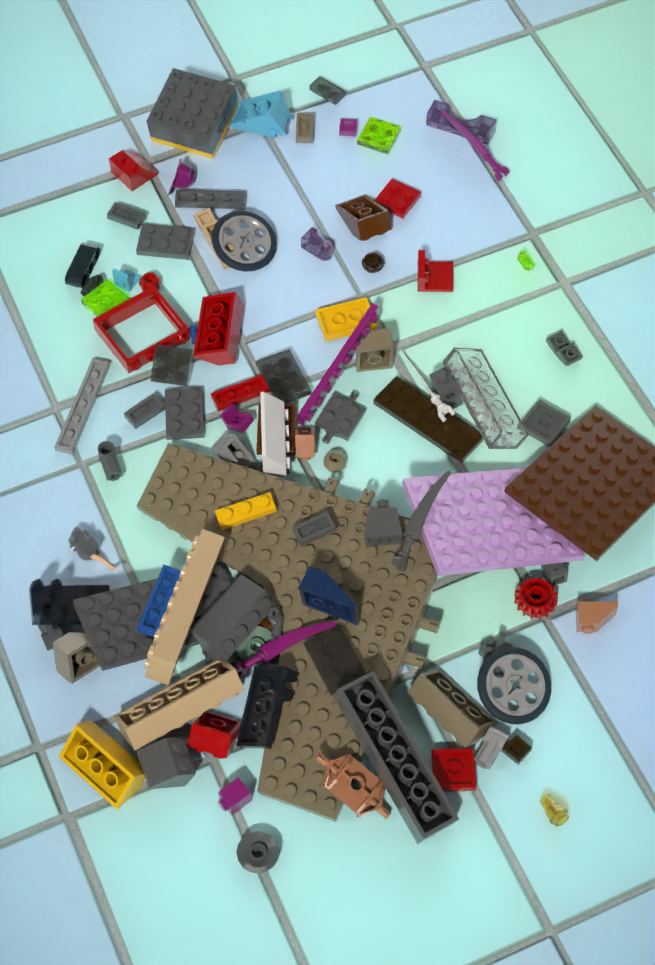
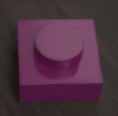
M341 118L339 136L356 137L357 119Z

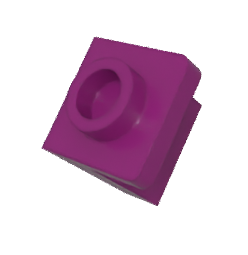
M230 404L220 415L227 429L241 433L247 430L254 421L252 415L238 412L234 404Z

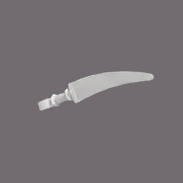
M403 353L430 393L431 402L437 406L438 416L443 422L446 421L445 414L450 412L451 415H454V410L449 405L443 403L438 394H434Z

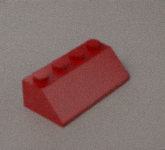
M236 292L202 297L193 354L195 358L218 366L236 363L244 307Z

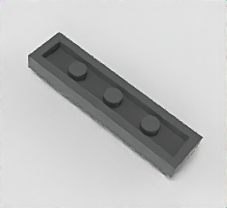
M176 190L175 208L244 209L245 191Z

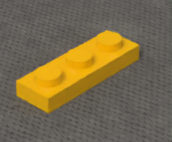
M268 492L215 511L222 531L277 512L271 493Z

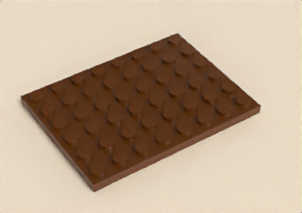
M595 405L507 485L504 492L594 560L598 561L655 505V447Z

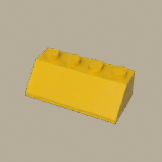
M92 720L75 725L58 756L116 809H119L142 786L145 780L141 764Z

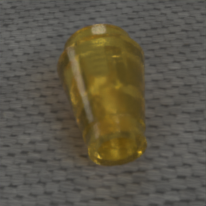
M550 794L540 799V803L551 824L558 827L568 820V810L551 797Z

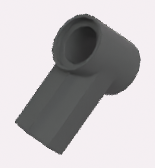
M110 441L101 442L98 445V455L106 479L110 481L118 480L123 474L115 453V447Z
M37 625L42 633L41 637L47 651L52 650L53 642L64 636L61 628L57 625Z

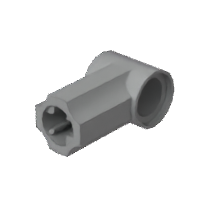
M490 726L483 739V744L474 758V762L479 767L490 770L499 752H502L503 748L507 745L510 735Z

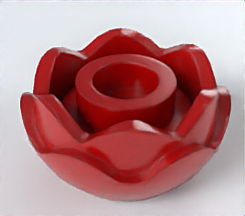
M152 272L143 274L139 280V286L143 291L153 286L158 290L162 284L160 277Z

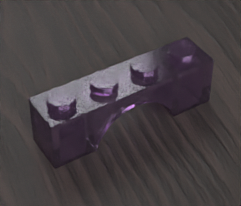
M437 100L433 101L427 112V126L465 138L441 114L440 111H444L467 128L481 143L489 145L496 132V119L480 115L472 120L459 119L452 114L450 104Z

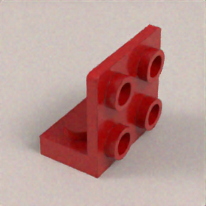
M418 250L417 292H453V262L429 261V257H425V250Z

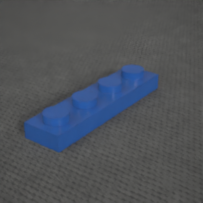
M163 564L137 627L138 632L155 637L157 629L161 625L164 612L166 613L170 597L174 593L173 590L176 582L179 581L181 570Z

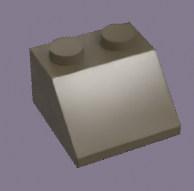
M390 329L371 331L356 348V372L393 368L394 346Z
M69 632L53 642L56 670L71 684L100 666L86 633Z

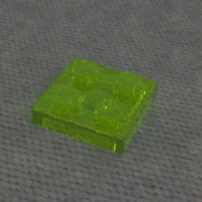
M369 117L357 139V145L389 154L401 132V126Z
M107 279L83 297L81 303L97 317L131 298Z

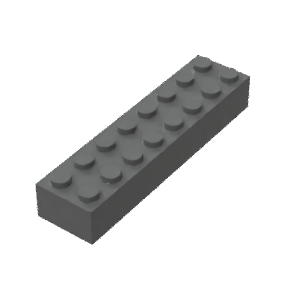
M372 671L337 689L334 694L336 702L416 843L419 844L456 823L459 817L375 672Z

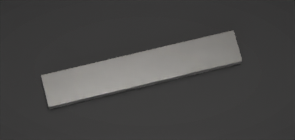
M92 358L54 447L55 451L74 454L110 368V362Z

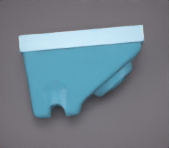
M276 91L241 100L230 122V126L233 129L260 134L273 139L277 137L276 134L280 136L286 135L285 125L293 117L283 99L284 95L281 91Z

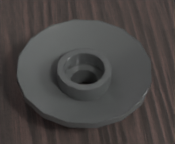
M256 831L247 834L241 839L236 853L238 862L244 869L252 873H263L274 867L278 861L280 851L278 843L273 836L266 832ZM261 852L262 856L260 858H256L254 856L255 853Z

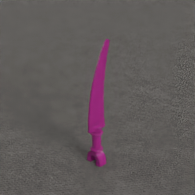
M440 111L470 142L482 159L487 161L493 168L498 182L503 178L500 173H503L505 177L509 175V169L498 164L491 157L492 154L467 128L444 111Z
M336 622L310 625L286 633L259 647L260 653L256 652V655L250 659L234 663L232 666L236 669L239 678H241L247 670H250V667L260 661L263 662L265 660L266 663L294 644L321 631L335 627Z

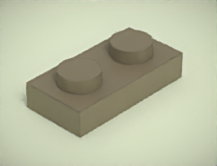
M297 113L296 143H313V113Z

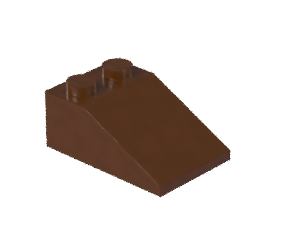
M366 194L335 205V209L352 235L360 241L369 240L370 237L383 235L387 231L392 230L389 211Z

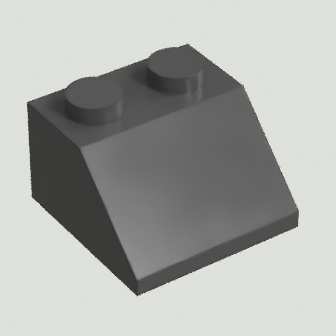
M184 737L165 738L137 751L149 789L186 786L196 775Z

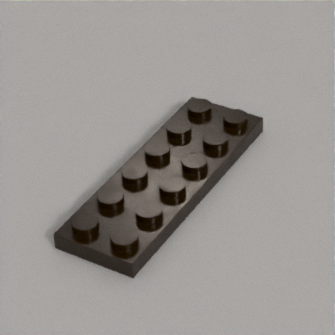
M398 376L373 400L374 405L460 463H463L485 439V434L455 414L446 413L444 417L447 420L443 422L438 416L437 406L431 402V398Z

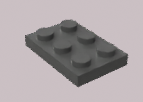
M142 223L136 254L189 260L194 228Z
M202 387L165 389L167 440L204 438Z

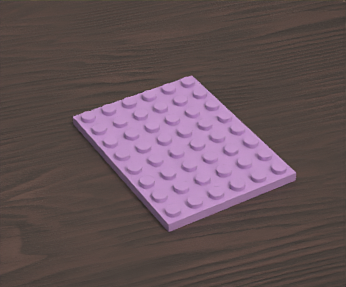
M527 467L450 474L435 498L421 531L438 576L584 560L586 555L584 551L504 492L505 487ZM442 475L403 478L402 485L413 513L430 488Z

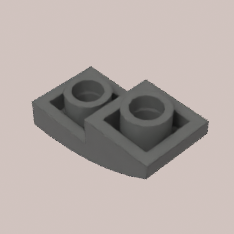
M563 331L547 337L545 340L565 366H569L583 358L575 344H570Z

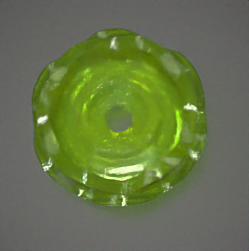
M521 250L517 260L525 271L533 270L535 264L526 254L527 252Z

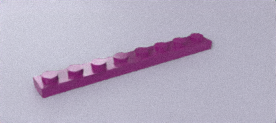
M371 304L298 413V424L304 427L307 421L310 422L315 414L314 410L322 405L324 395L330 393L334 380L340 378L343 372L342 368L350 363L352 353L356 351L362 338L368 336L372 323L375 324L380 316L378 314V305Z

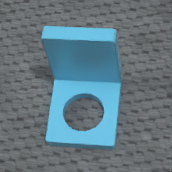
M115 268L112 270L114 285L128 292L133 289L141 278L140 275L127 269L124 272ZM129 276L134 278L132 282H130Z

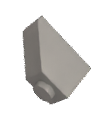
M223 434L211 447L221 460L250 469L256 464V460L235 434Z

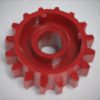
M531 577L529 580L524 579L523 584H518L514 594V604H518L517 610H521L523 616L527 615L530 619L538 618L540 620L543 616L548 617L549 612H554L555 606L558 603V592H554L555 586H551L548 580L545 581L542 577ZM532 597H539L540 599L535 600Z

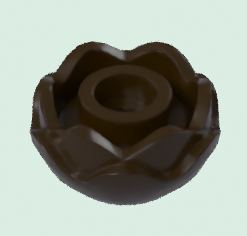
M377 253L367 254L362 259V266L369 273H377L384 266L383 258Z

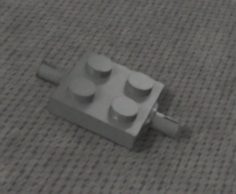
M351 392L348 399L332 394L315 421V425L326 432L322 439L324 443L329 444L333 436L349 441L366 412L365 409L354 404L358 398L357 393Z

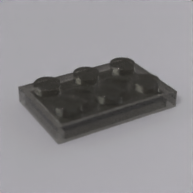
M290 349L256 361V367L266 381L271 396L287 404L311 395V389Z
M340 625L303 642L330 696L334 695L337 689L367 674Z

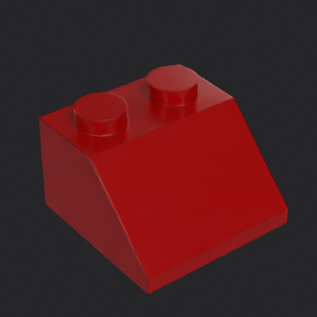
M121 150L109 158L111 173L132 192L159 174L153 166L136 152Z
M207 710L192 723L187 746L197 752H207L213 754L216 758L227 759L238 739L241 721Z

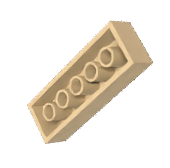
M214 660L113 717L122 736L134 750L142 749L149 742L164 737L167 732L182 727L185 722L192 718L200 717L203 712L210 708L218 707L221 702L228 698L236 697L239 692L244 690V687L236 669L227 661Z

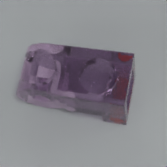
M311 227L301 237V248L320 260L327 261L331 259L333 244L317 235L318 230Z

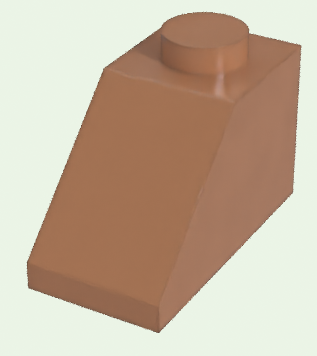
M296 427V458L310 460L311 457H315V427Z
M578 601L576 607L577 632L584 634L598 632L616 615L618 602Z

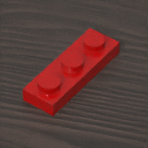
M259 375L210 394L219 412L226 409L230 404L237 405L259 397L261 392L269 393V387L263 376Z

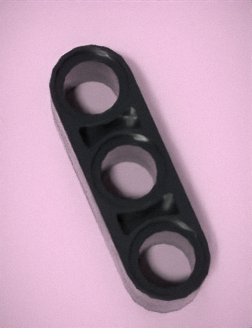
M83 242L80 244L65 276L66 285L83 288L99 259V246Z

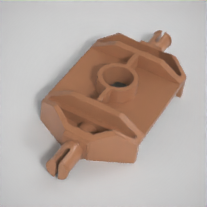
M321 752L317 754L315 760L325 768L322 789L326 788L357 814L356 818L372 811H377L385 819L389 817L391 811L382 805L385 786L379 778L350 754L335 760H329ZM352 779L359 781V790H354L351 787Z

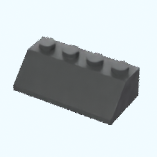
M239 575L190 629V632L212 660L227 661L266 617L268 611L276 604L265 589L245 576Z

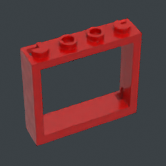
M155 286L92 319L95 331L128 374L190 340L189 328ZM156 304L177 332L128 359L106 330Z

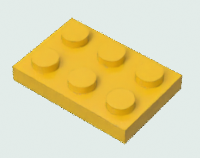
M367 297L315 310L325 342L351 336L370 307ZM377 322L375 324L372 323L370 331L377 329Z

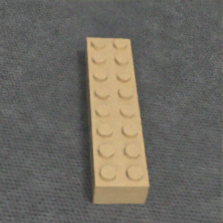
M202 529L200 536H195L192 548L187 555L185 566L183 565L179 581L176 582L173 590L174 593L168 602L166 613L164 612L161 625L155 634L153 645L150 646L144 665V668L147 669L146 678L169 685L217 563L225 537Z

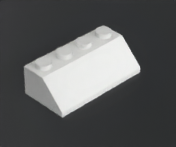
M261 392L263 473L276 477L287 476L286 469H290V457H286V452H290L289 441H285V436H289V425H285V421L288 420V409H284L283 401L265 392Z

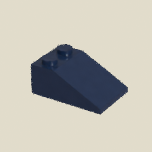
M309 567L299 586L303 605L358 626L357 605L324 570Z

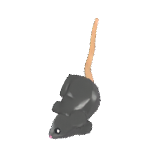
M78 526L73 529L68 539L72 551H76L83 560L95 559L104 563L112 570L120 571L118 567L111 566L106 560L98 556L100 554V551L97 549L99 545L92 537H88L89 534L86 530L82 532Z

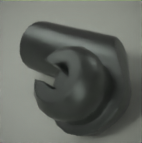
M96 275L87 279L80 291L81 295L88 297L91 290L101 287L104 281L103 277Z

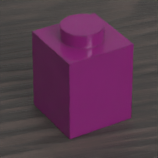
M239 777L218 792V804L223 811L228 810L231 815L252 801L251 792Z

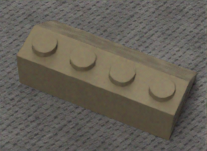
M440 668L421 673L407 691L415 703L420 704L430 717L435 718L441 724V727L445 731L450 732L456 738L457 743L465 748L475 745L486 735L490 726L495 727L498 723Z

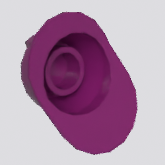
M181 159L178 162L176 175L168 196L172 188H186L193 182L194 170L190 166L181 163Z

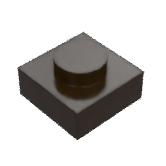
M515 735L503 748L502 752L519 765L532 751V747L518 735Z

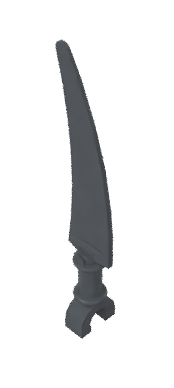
M450 471L445 472L430 488L411 516L403 533V537H405L403 547L392 561V564L397 566L398 570H406L409 550L412 544L415 543L414 539L419 540L430 508L450 476Z

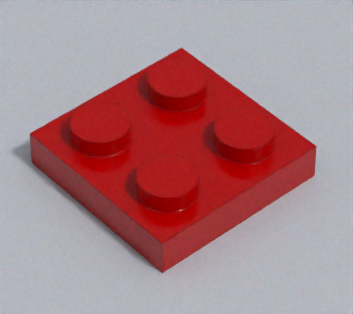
M391 178L374 201L386 208L389 213L404 219L420 199L421 192Z
M473 748L431 749L432 772L444 792L476 791Z

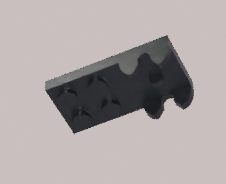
M41 579L34 580L29 587L32 625L81 624L73 605L74 600L110 591L109 585L62 586V581L55 579L51 581L50 585L44 586Z
M254 666L236 746L240 748L272 749L282 701L289 702L293 699L291 691L286 689V683L297 681L294 671L285 666Z

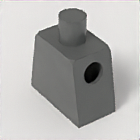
M446 367L429 375L431 384L443 403L449 405L452 409L463 405L458 388ZM451 392L452 396L446 398V395Z
M386 499L378 500L377 508H370L368 510L364 532L365 546L403 544L397 508L389 507V501Z

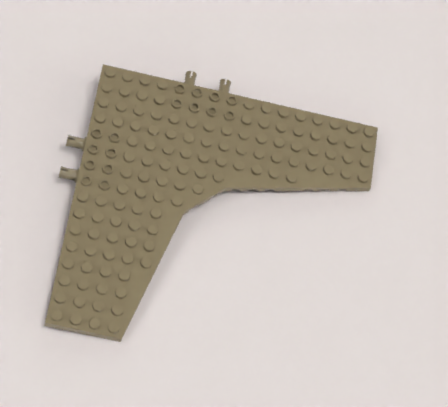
M168 443L137 504V509L155 521L161 522L166 528L175 531L182 538L192 543L196 535L200 536L202 529L225 537L218 560L226 563L228 567L237 570L243 576L265 589L276 604L273 608H277L283 617V635L310 625L336 622L335 627L314 634L280 653L278 666H285L294 671L297 681L286 683V689L291 691L293 699L289 702L282 701L272 749H264L257 789L260 795L336 822L344 803L326 788H321L325 768L315 760V757L321 752L329 760H335L350 754L361 763L365 751L336 702L334 694L337 689L374 671L389 696L395 682L399 680L405 663L423 669L426 656L410 652L419 629L437 634V629L440 628V621L424 617L438 575L423 536L420 534L419 540L414 539L415 543L412 544L408 553L406 570H398L397 566L392 564V561L398 555V552L401 551L403 544L365 546L364 532L368 510L375 508L370 506L375 496L373 490L370 489L369 493H367L368 489H364L360 501L356 502L334 495L340 482L335 478L332 482V477L328 478L324 490L321 491ZM268 492L271 493L277 512L221 531L215 514L216 510ZM328 511L337 531L300 546L292 527ZM398 515L403 536L410 518ZM309 567L324 570L357 605L358 626L303 605L299 586Z

